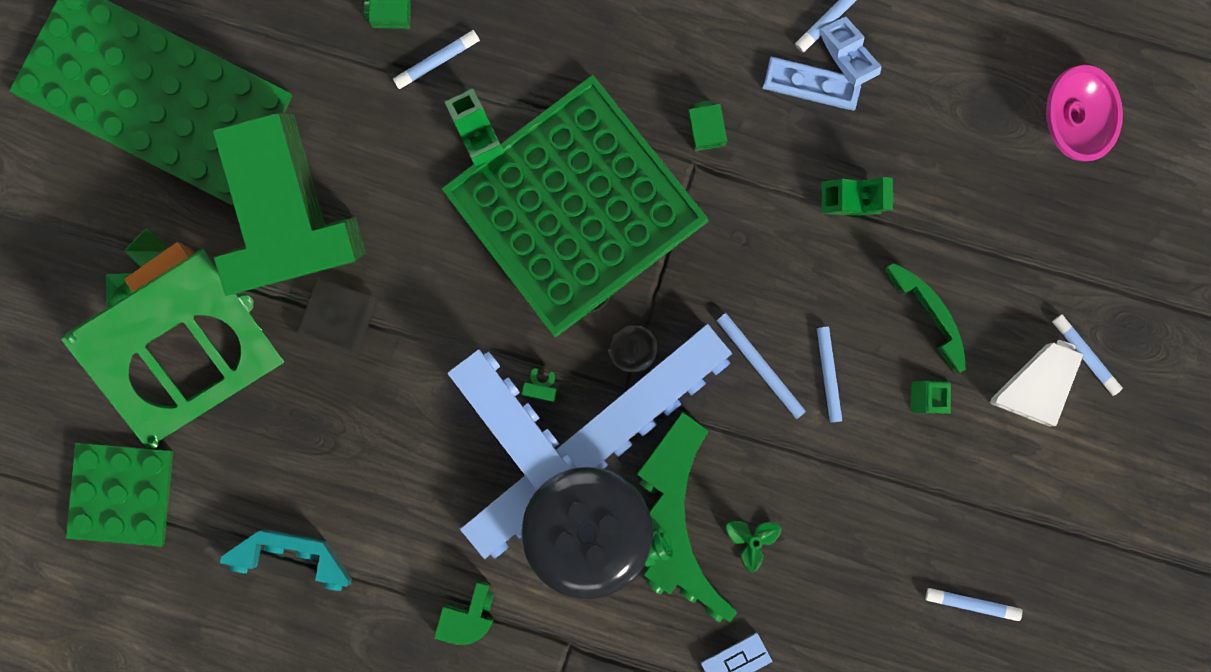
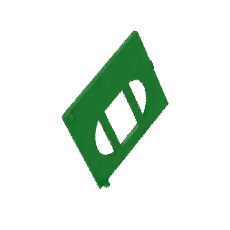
M204 248L69 331L61 338V341L146 448L150 446L156 448L159 445L158 441L284 363V359L250 314L254 307L252 297L248 294L225 296L217 267ZM195 315L218 318L235 331L240 341V357L234 369L230 368L193 318ZM179 323H184L223 375V378L189 399L185 398L146 347L147 343ZM134 353H138L176 402L175 406L154 404L144 399L135 391L129 379V364Z

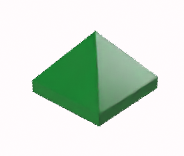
M132 273L106 274L107 306L113 305L132 293V290L124 280Z

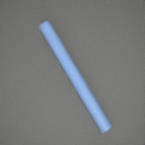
M727 313L716 320L796 419L806 412L805 409Z

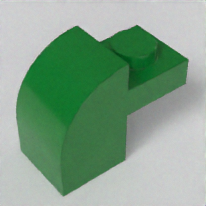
M474 89L445 101L475 167L504 153Z
M880 177L862 181L837 179L821 182L822 214L876 215L881 214L882 211L893 210V178Z
M482 581L476 583L469 611L445 605L442 609L434 639L456 645H467L481 639L488 632L495 619L482 615L484 610L489 612L492 605L494 593L489 592L491 584Z

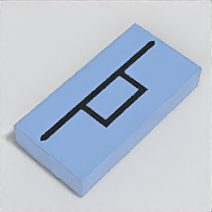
M756 632L702 661L701 665L705 672H754L773 661Z

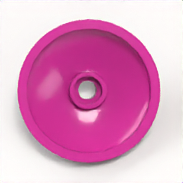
M1090 65L1071 67L1055 80L1050 89L1046 105L1047 126L1052 140L1064 155L1076 161H1094L1106 155L1113 148L1119 137L1123 120L1121 98L1112 79L1097 67Z

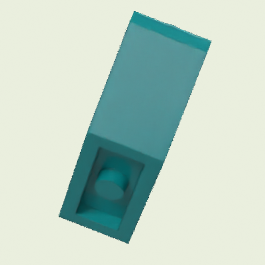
M265 529L258 531L227 552L220 560L221 564L229 565V571L247 573L248 569L258 566L261 545H265L264 551L283 554L284 549L297 551L296 557L315 560V556L320 555L315 581L323 582L322 588L341 591L342 586L347 587L351 585L352 577L327 541Z

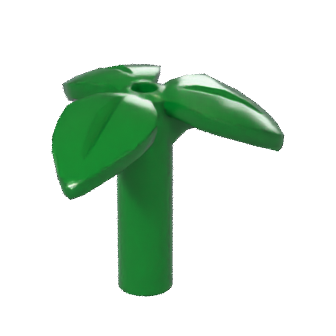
M732 521L726 524V533L733 543H747V546L740 554L741 561L747 571L754 573L760 568L764 557L760 548L763 544L771 545L777 540L781 533V526L773 522L761 523L757 526L754 535H751L748 524L745 522Z

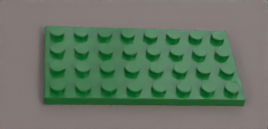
M57 0L9 90L12 94L232 206L234 204L213 130L277 113H284L293 97L291 93L108 0Z

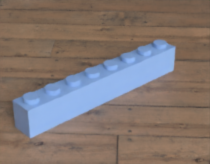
M478 349L448 372V375L533 487L538 490L541 485L553 476L566 470L577 468L568 455L562 458L556 451L555 447L559 443L548 429L542 432L535 421L539 417L528 403L522 406L515 397L520 392L509 377L504 381L496 372L500 365L488 351L483 355ZM585 524L578 529L577 534L581 541L591 542L596 538L597 532L592 525Z

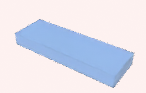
M772 56L769 60L763 89L852 111L856 109L861 84L854 87L844 74Z

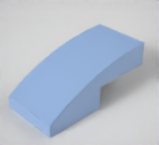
M846 16L820 29L821 37L831 56L854 87L880 75L882 66L863 46L865 37Z

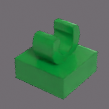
M534 368L530 375L533 384L525 382L522 395L554 402L557 389L549 388L555 381L554 372H550L547 382L540 383L537 380L538 369Z

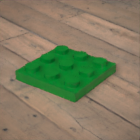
M75 443L66 539L164 546L173 451Z

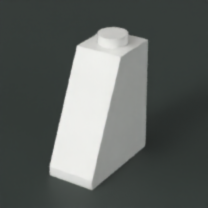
M1058 340L1056 344H1046L992 397L990 404L1046 426H1056L1083 354L1075 351V345Z

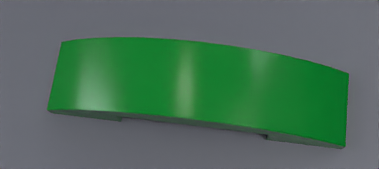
M893 263L885 268V273L901 296L913 290L947 340L937 349L953 373L959 374L966 370L964 348L959 331L941 299L925 282L903 267Z

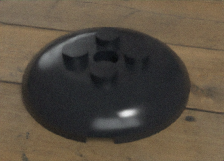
M578 467L553 476L534 493L523 516L521 537L523 550L530 567L547 586L569 597L596 599L621 590L640 573L651 550L653 527L644 499L626 479L605 469ZM589 524L596 529L597 535L593 541L583 542L579 539L577 532L582 525Z

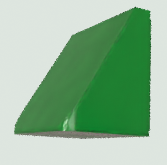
M913 381L911 383V412L951 414V382Z

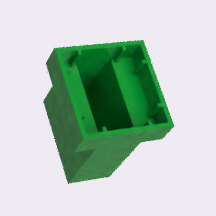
M277 113L213 130L246 245L214 257L225 296L352 263L366 253L356 217L325 225L294 114Z

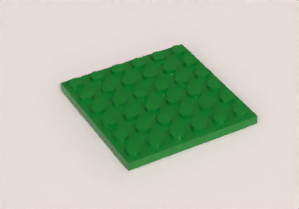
M594 75L500 144L504 151L503 154L476 167L472 165L442 188L458 212L555 338L709 222L707 216Z

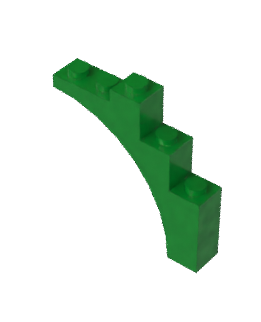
M682 412L637 473L642 478L639 482L641 486L652 494H655L657 490L662 492L649 513L653 531L659 528L664 529L673 549V557L665 561L662 559L656 560L654 565L649 566L643 574L648 578L645 584L659 595L663 591L671 594L675 587L679 585L682 587L679 591L682 596L692 603H695L697 599L708 606L705 612L716 621L721 622L724 618L731 622L737 611L714 590L703 575L692 553L686 530L684 501L687 479L696 452L709 431Z

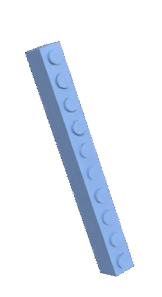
M707 324L556 449V451L562 458L568 455L577 468L596 467L604 469L608 466L604 460L613 452L618 457L632 446L629 439L637 432L644 436L657 424L653 419L661 412L668 416L681 405L678 398L688 391L692 396L706 383L702 378L713 371L717 375L730 364L727 358L732 354L731 351ZM526 476L521 478L460 529L484 559L490 554L496 559L509 548L506 541L516 534L519 539L521 538L522 521L526 507L537 491Z

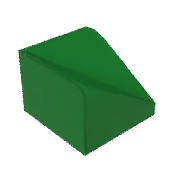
M145 229L124 252L142 267L169 247L151 230Z

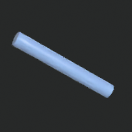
M829 327L816 328L830 423L842 421L830 330Z

